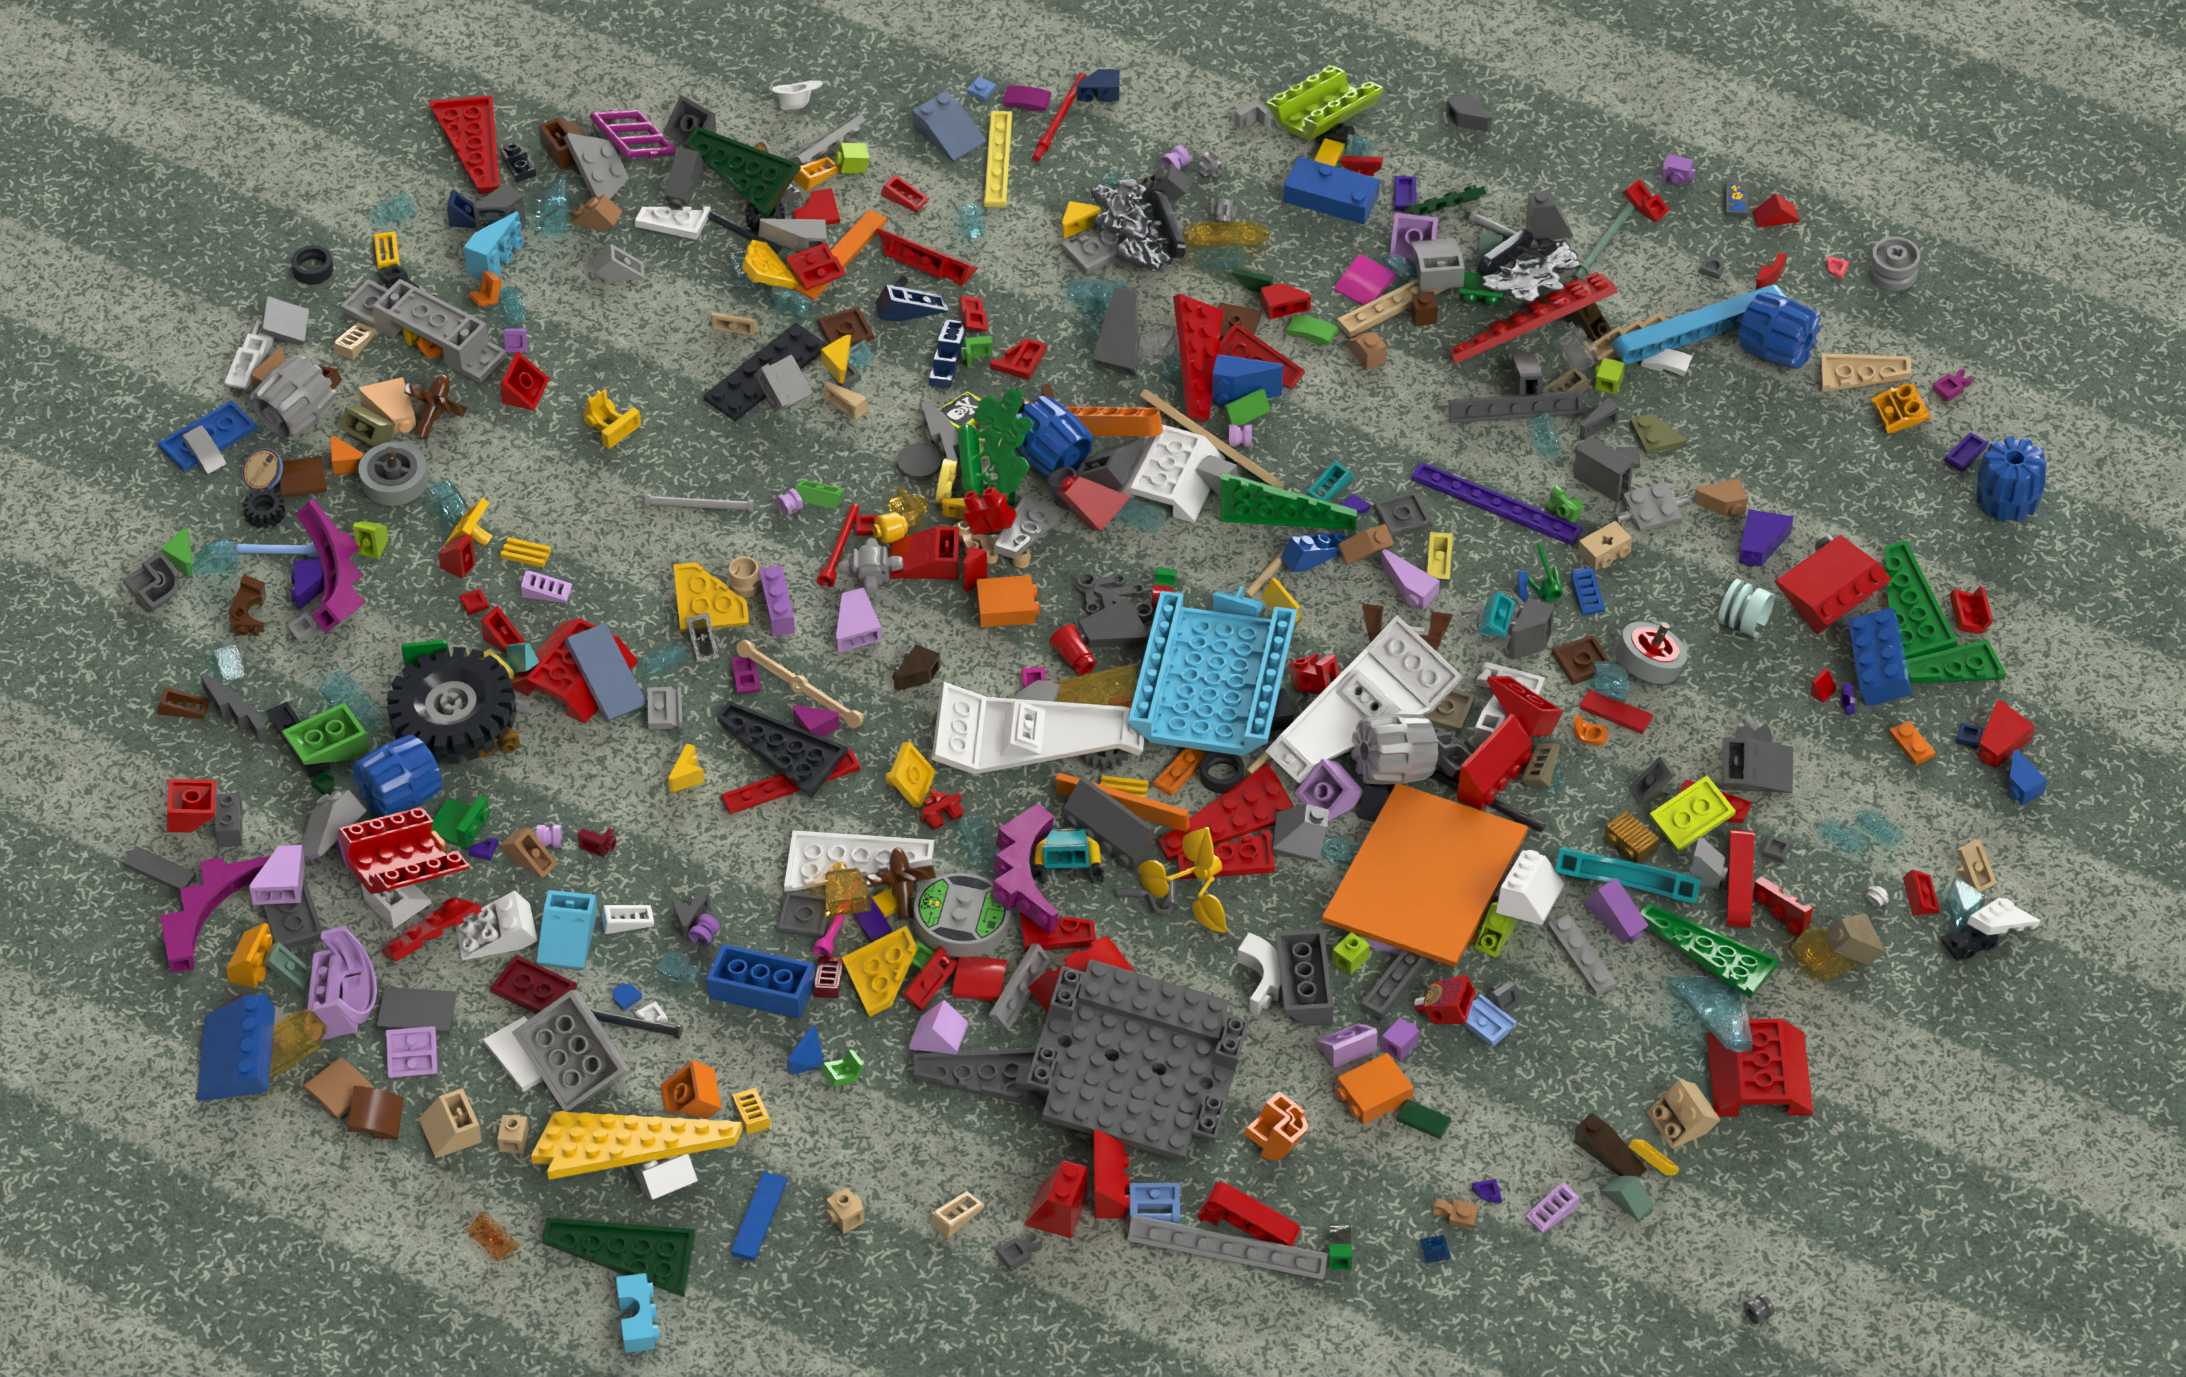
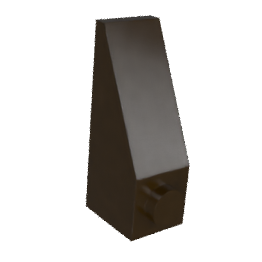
M1594 1113L1589 1114L1576 1126L1574 1143L1618 1176H1637L1639 1178L1647 1170L1613 1128Z

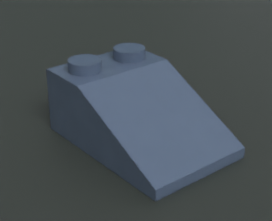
M947 91L912 110L913 127L953 162L987 142L961 104Z

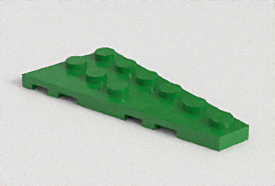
M1222 472L1220 522L1356 530L1357 510L1227 473Z
M1907 541L1885 546L1886 573L1891 578V581L1887 584L1888 608L1893 607L1900 623L1906 659L1957 647V639Z
M1648 904L1640 912L1649 925L1648 929L1750 999L1778 966L1779 959L1652 904Z

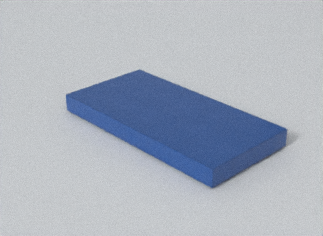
M231 400L160 441L158 447L185 472L199 464L195 455H191L182 438V435L202 425L219 451L257 430L258 427Z

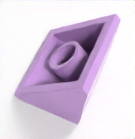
M1395 213L1390 256L1414 259L1411 241L1437 240L1438 218Z
M943 1000L920 1017L909 1049L957 1055L968 1028V1021Z
M1358 1023L1316 1040V1043L1332 1068L1335 1069L1376 1052L1377 1030L1374 1027Z

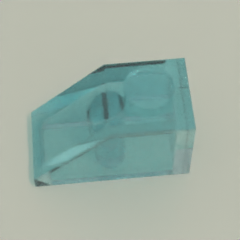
M237 539L213 540L194 555L193 574L239 573L240 554Z

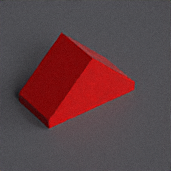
M1776 193L1753 210L1758 228L1800 222L1795 205Z
M495 606L481 619L483 640L507 654V646L509 644L525 642L499 606Z

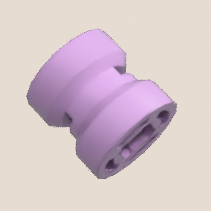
M1180 145L1175 146L1171 153L1161 157L1163 168L1172 163L1180 170V167L1186 166L1191 161L1188 151Z
M1229 425V446L1236 447L1242 443L1244 447H1251L1252 425H1244L1243 428L1237 425Z
M561 824L553 825L551 829L545 825H537L536 837L545 848L550 846V844L554 848H562Z

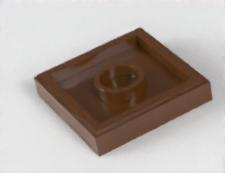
M858 306L817 319V323L829 344L845 335H851V347L874 340V335Z
M1594 635L1552 649L1553 656L1572 685L1614 671L1613 664Z

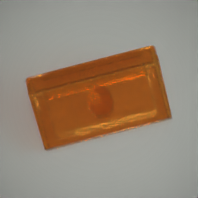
M481 1212L466 1230L497 1261H500L520 1246L490 1214Z

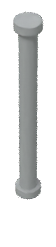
M1473 210L1469 216V222H1476L1505 237L1510 238L1517 233L1479 215V212ZM1533 240L1530 248L1539 247L1538 242ZM1538 250L1542 254H1547V252Z
M645 495V507L649 508L650 505L748 510L749 513L754 511V499H749V501Z

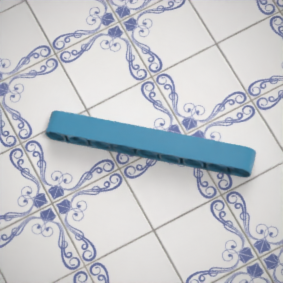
M1770 285L1621 335L1612 343V349L1625 364H1632L1665 351L1664 349L1673 350L1740 327L1748 305L1758 293L1768 292L1783 297L1787 296L1778 285Z

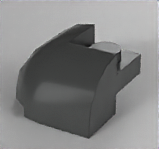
M160 551L143 562L141 568L125 577L123 583L137 599V604L147 613H151L175 595L179 587V574Z
M1451 732L1436 733L1438 761L1435 770L1443 769L1446 775L1459 779L1461 765L1478 747L1467 738L1463 742L1455 737H1451Z

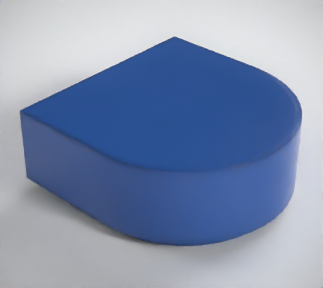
M620 984L613 990V1000L623 1011L642 999V994L631 984Z

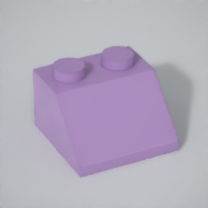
M1322 758L1294 794L1303 804L1329 809L1328 821L1354 808L1362 798L1364 791L1339 762Z

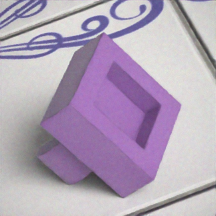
M504 329V343L507 353L527 352V329Z

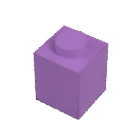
M1399 1018L1382 1035L1381 1049L1401 1061L1419 1043V1030L1414 1024Z

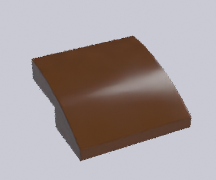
M322 456L282 462L283 471L279 481L283 498L327 492Z
M354 1086L348 1132L373 1133V1139H398L404 1098L380 1089Z

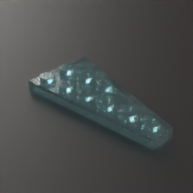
M1668 975L1667 984L1726 1049H1731L1735 1052L1752 1050L1753 1041L1743 993L1719 977Z

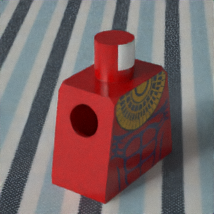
M1468 975L1434 982L1429 986L1426 997L1415 1000V1008L1418 1013L1426 1012L1430 1022L1433 1024H1466L1476 991Z

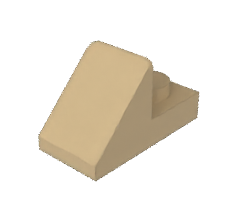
M1974 840L1957 849L1963 865L1957 872L1977 893L1997 883L1981 840Z

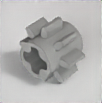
M1213 151L1203 153L1198 160V165L1201 167L1199 172L1205 177L1219 176L1224 169V164L1221 162L1224 157Z
M1217 198V204L1211 203L1210 213L1215 215L1214 220L1230 222L1231 217H1236L1237 206H1233V200Z

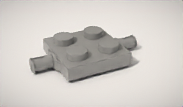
M1660 483L1623 493V501L1627 511L1616 513L1615 519H1617L1618 523L1630 519L1636 524L1639 532L1682 521V515L1678 506L1689 504L1690 500L1687 494L1675 498L1670 493L1666 483Z

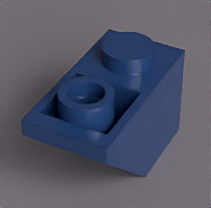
M1098 69L1077 84V101H1081V99L1084 102L1093 101L1094 89H1098V101H1119L1120 69Z

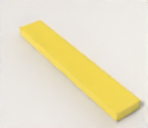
M991 111L984 207H1006L1012 112Z

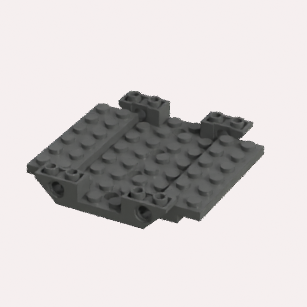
M1091 959L1089 960L1086 973L1062 966L1026 1085L1049 1092L1041 1120L1094 1135V1130H1100L1125 1145L1184 1162L1192 1134L1213 1141L1217 1139L1249 1021L1226 1014L1230 1000ZM1064 1040L1067 1041L1070 1044V1046L1062 1047L1058 1044V1042ZM1112 1054L1117 1060L1109 1061L1105 1056ZM1159 1068L1165 1074L1156 1075L1152 1069ZM1206 1082L1210 1084L1212 1088L1204 1089L1199 1085V1083Z

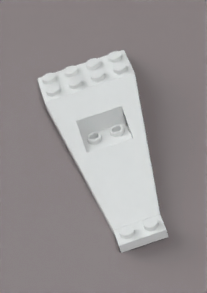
M1396 615L1363 652L1269 746L1266 752L1298 783H1301L1322 758L1331 760L1355 748V744L1352 742V735L1356 730L1357 723L1362 719L1389 714L1426 715L1432 712L1464 677ZM1362 688V694L1357 696L1356 690ZM1377 703L1379 705L1378 709L1372 711V706Z
M944 682L940 688L932 760L971 774H980L1116 748L1139 756L1143 751L1144 736L1128 723L1131 711L1128 707L986 697Z

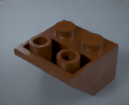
M557 117L540 124L539 134L541 145L561 170L576 163L564 140L565 135L571 133L586 136V134L578 124Z

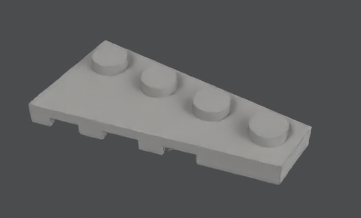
M1150 226V233L1158 238V232ZM1106 230L1100 232L1099 236L1092 238L1084 236L1074 243L1069 241L1063 242L1062 249L1086 274H1089L1119 258L1116 256L1117 248L1126 238L1122 234L1114 235Z
M1023 495L1015 509L1017 516L1011 528L1003 529L994 545L993 552L1015 559L1059 522L1065 515L1066 510Z

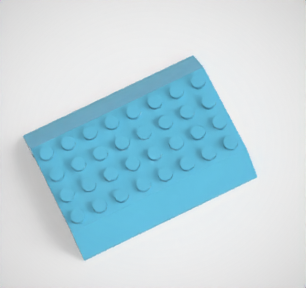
M1161 591L1128 723L1149 742L1244 756L1268 743L1297 609L1274 607L1272 619L1186 608L1183 607L1184 594Z

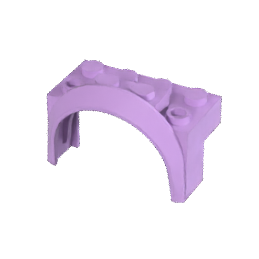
M346 926L322 931L321 940L327 945L329 950L317 952L313 955L305 1032L313 1042L357 1032L358 1024L364 1023L369 1018L375 1004L377 984L373 965L364 947ZM359 972L361 973L360 975L344 978L346 975L349 974H357ZM341 982H342V988H343V999H342V1000L339 998L340 984H341Z

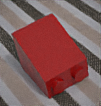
M1063 1160L1040 1184L1024 1225L1072 1238L1087 1201V1167Z

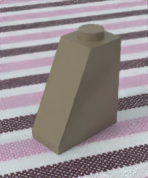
M1864 913L1843 918L1824 933L1833 952L1865 965L1871 964L1885 952L1867 914Z

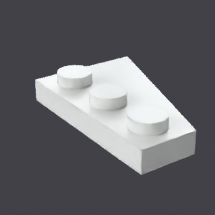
M642 207L635 219V227L697 240L708 220L711 207H703V210H691V207H683V210H671L669 207Z
M1998 898L1972 914L1967 924L1987 935L2007 933L2010 928L2016 931H2023L2026 926H2029L2030 929H2035L2039 926L2040 920L2017 908L2010 900Z

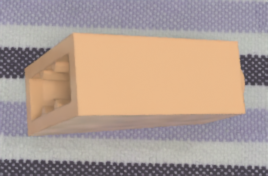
M403 377L359 387L362 404L370 411L395 424L394 433H407L417 428L409 395L404 394L406 386Z

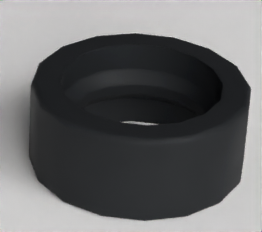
M304 246L298 249L291 259L293 276L303 284H320L327 281L334 271L332 255L328 249L322 246ZM310 259H319L325 262L317 270H304L300 268L303 262Z
M1210 752L1201 761L1200 779L1202 784L1212 792L1225 794L1244 780V763L1242 758L1235 754ZM1228 764L1235 768L1236 774L1231 778L1217 779L1212 777L1208 771L1213 765Z

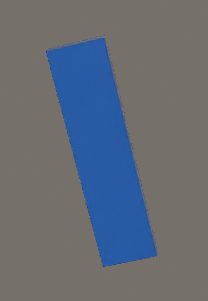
M763 1172L732 1247V1256L751 1261L756 1260L788 1182L786 1177Z

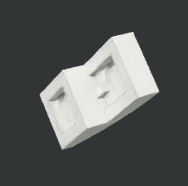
M1664 349L1665 351L1655 356L1643 359L1641 366L1661 372L1663 369H1666L1684 377L1692 356L1676 350Z

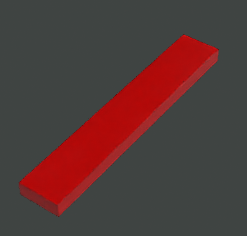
M852 749L848 750L847 756L825 782L861 770ZM778 774L721 794V799L729 815L798 792L800 789L782 774Z

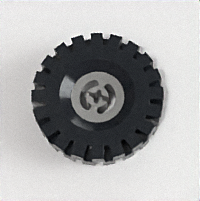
M454 647L452 657H448L446 648L434 650L436 656L434 661L426 653L416 658L418 668L408 663L402 669L403 677L396 675L391 683L393 690H389L387 695V710L396 740L407 735H414L424 742L437 764L441 763L444 755H446L448 764L460 763V753H465L467 760L471 761L479 758L478 747L487 754L496 748L493 738L498 739L500 742L504 740L503 738L508 734L507 727L512 728L514 725V713H517V702L508 671L503 665L499 666L496 658L491 655L485 658L484 652L477 649H472L469 656H467L465 647ZM462 702L467 704L465 708H463ZM441 707L443 714L438 712Z

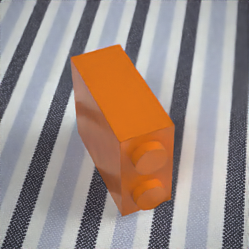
M1031 575L977 579V598L981 627L1036 623V615H1040L1039 601L1034 602V598H1038L1037 584H1032Z
M1388 1053L1337 1078L1336 1094L1342 1102L1346 1101L1354 1119L1358 1118L1362 1124L1404 1105L1407 1099L1413 1100V1085Z

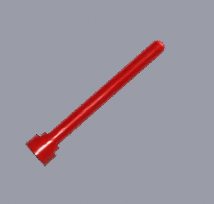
M857 504L851 505L827 567L820 570L817 583L821 586L829 583L827 587L832 588L837 579L835 569L859 511Z

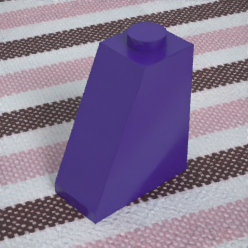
M1748 509L1739 563L1749 567L1762 566L1791 534L1794 517Z

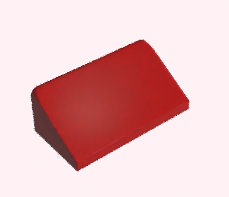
M974 547L969 548L963 561L965 592H969L977 586V579L988 578L986 550Z
M1911 869L1903 877L1912 916L1940 913L1931 875Z

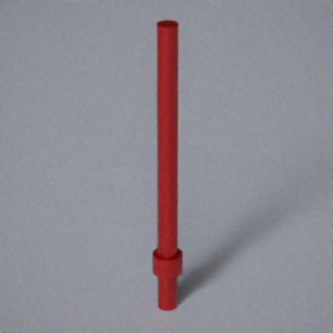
M1080 72L1044 137L1039 139L1036 145L1037 149L1032 156L1035 162H1039L1044 152L1049 150L1054 134L1077 95V84L1087 77L1085 73Z

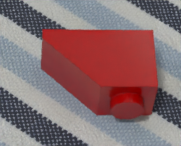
M1283 283L1261 288V304L1269 320L1311 310V296L1307 292Z
M466 534L453 539L446 547L440 550L438 558L441 569L462 579L476 564L472 535Z

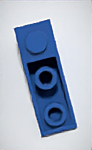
M1341 533L1294 536L1290 538L1280 558L1292 572L1307 571L1340 555L1338 544L1347 540V538Z

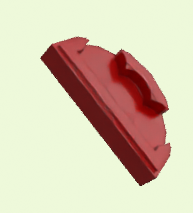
M1342 156L1340 162L1345 169L1347 167L1356 173L1374 176L1382 168L1383 157Z

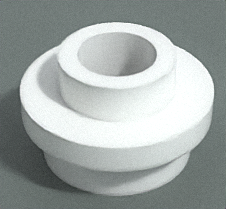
M1870 886L1867 889L1868 893L1865 897L1869 902L1874 903L1878 908L1888 903L1889 900L1886 897L1888 894L1883 888Z

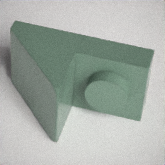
M280 942L272 945L263 962L275 972L271 981L302 990L305 988L312 973V969Z

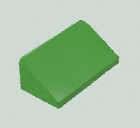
M1263 388L1227 404L1225 406V420L1230 425L1240 426L1270 412L1265 390Z
M801 480L795 486V490L800 495L802 502L837 509L845 490L807 480Z

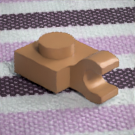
M1436 1199L1433 1215L1450 1218L1449 1225L1473 1229L1478 1205L1455 1199L1453 1205H1450L1444 1199Z

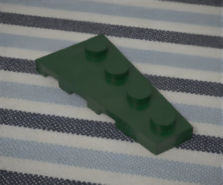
M1476 185L1464 188V192L1457 193L1453 191L1439 199L1434 197L1425 200L1421 204L1414 203L1408 205L1402 214L1424 216L1482 198L1486 195L1484 186L1477 188Z

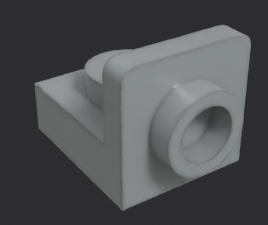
M1255 99L1235 111L1234 124L1239 129L1246 125H1252L1255 120H1258L1263 126L1268 124V111L1266 107L1260 105Z

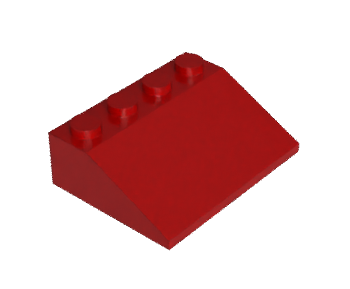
M1840 534L1774 582L1812 631L1818 635L1883 589L1891 581V578L1876 560Z

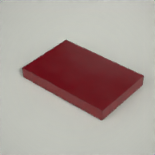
M515 955L490 987V992L538 1014L570 990H575L577 983Z

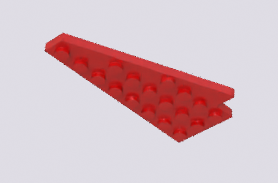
M1598 272L1588 275L1584 281L1576 278L1565 284L1563 290L1551 291L1539 300L1535 299L1533 302H1527V307L1510 315V317L1503 321L1493 322L1489 325V329L1468 341L1456 344L1452 350L1448 351L1450 357L1456 364L1618 293L1615 284L1603 273L1599 274Z

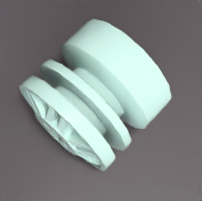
M1736 579L1723 598L1718 621L1723 625H1727L1729 622V627L1733 629L1741 622L1740 631L1757 638L1760 633L1755 631L1756 623L1765 626L1770 617L1775 596L1773 593L1761 588L1755 590L1752 595L1753 586L1749 583L1744 585V581Z

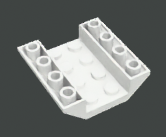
M1162 425L1163 433L1154 437H1145L1146 441L1142 451L1138 455L1125 485L1113 490L1123 493L1130 498L1125 503L1131 506L1136 495L1173 505V518L1195 523L1211 490V487L1196 472V469L1209 455L1225 460V456L1205 436Z

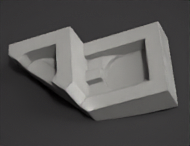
M1037 680L1014 695L1013 699L1055 702L1060 691V685Z

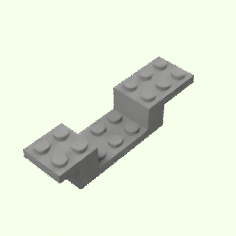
M368 279L341 305V312L377 329L391 338H394L403 328H406L443 348L445 366L479 384L507 358L506 350L489 342L487 323L401 279L389 290Z

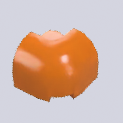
M1278 1092L1266 1102L1261 1115L1246 1128L1244 1135L1263 1148L1261 1156L1269 1160H1279L1284 1158L1301 1142L1309 1126L1304 1117L1305 1111L1281 1092Z

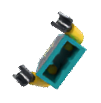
M1066 827L1065 829L1051 830L1048 837L1036 846L1034 866L1036 867L1031 870L1033 880L1035 877L1041 876L1042 885L1046 882L1043 867L1079 868L1092 866L1090 882L1093 884V876L1099 875L1103 883L1104 870L1099 867L1101 865L1099 844L1091 837L1086 836L1084 829Z

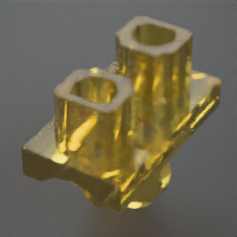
M901 486L897 488V495L888 500V508L892 513L904 510L899 515L905 518L907 526L915 524L919 528L924 525L921 522V518L928 510L926 507L929 501L924 495L917 496L913 494L910 496L906 489Z

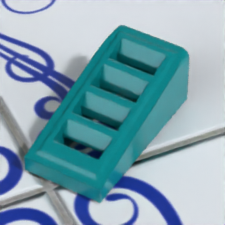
M1334 460L1306 491V494L1316 499L1329 501L1353 480L1352 472ZM1336 474V475H1338V476L1341 477V478H1340V479H1337V478L1334 477L1333 475ZM1330 479V480H1332L1333 482H1335V484L1332 485V484L1329 483L1327 480ZM1324 484L1325 486L1330 488V490L1327 491L1321 486ZM1318 489L1325 495L1321 497L1315 491Z

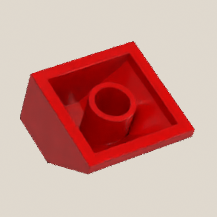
M169 779L167 832L191 833L215 817L216 780Z

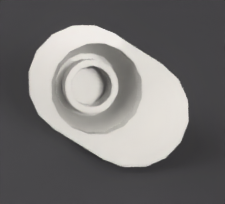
M815 80L792 85H779L773 87L772 91L778 93L782 110L799 109L806 106L809 102L811 90L819 88L823 85V82Z

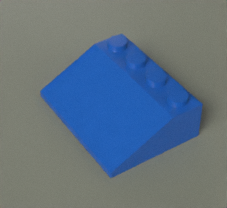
M265 993L240 997L205 1015L197 1100H214L268 1092L276 1008Z

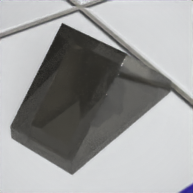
M704 613L685 618L687 638L697 663L719 658L709 614Z

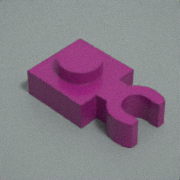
M1960 369L1955 377L1947 374L1933 383L1932 390L1946 402H1949L1962 394L1964 387L1972 384L1973 376L1963 378L1965 370Z

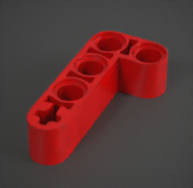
M1217 1182L1213 1186L1198 1213L1200 1221L1206 1220L1214 1223L1213 1226L1218 1225L1220 1220L1223 1219L1258 1240L1292 1247L1301 1231L1300 1226L1294 1221L1224 1182Z

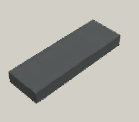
M138 846L134 848L123 862L124 867L180 892L181 888L189 887L196 878L195 872Z

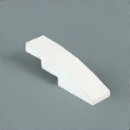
M257 320L252 334H248L243 347L238 348L225 380V386L246 390L252 382L250 374L263 363L275 338L260 333L262 321Z

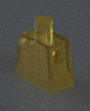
M845 862L835 863L833 871L825 873L826 917L871 911V894L858 868L847 869Z

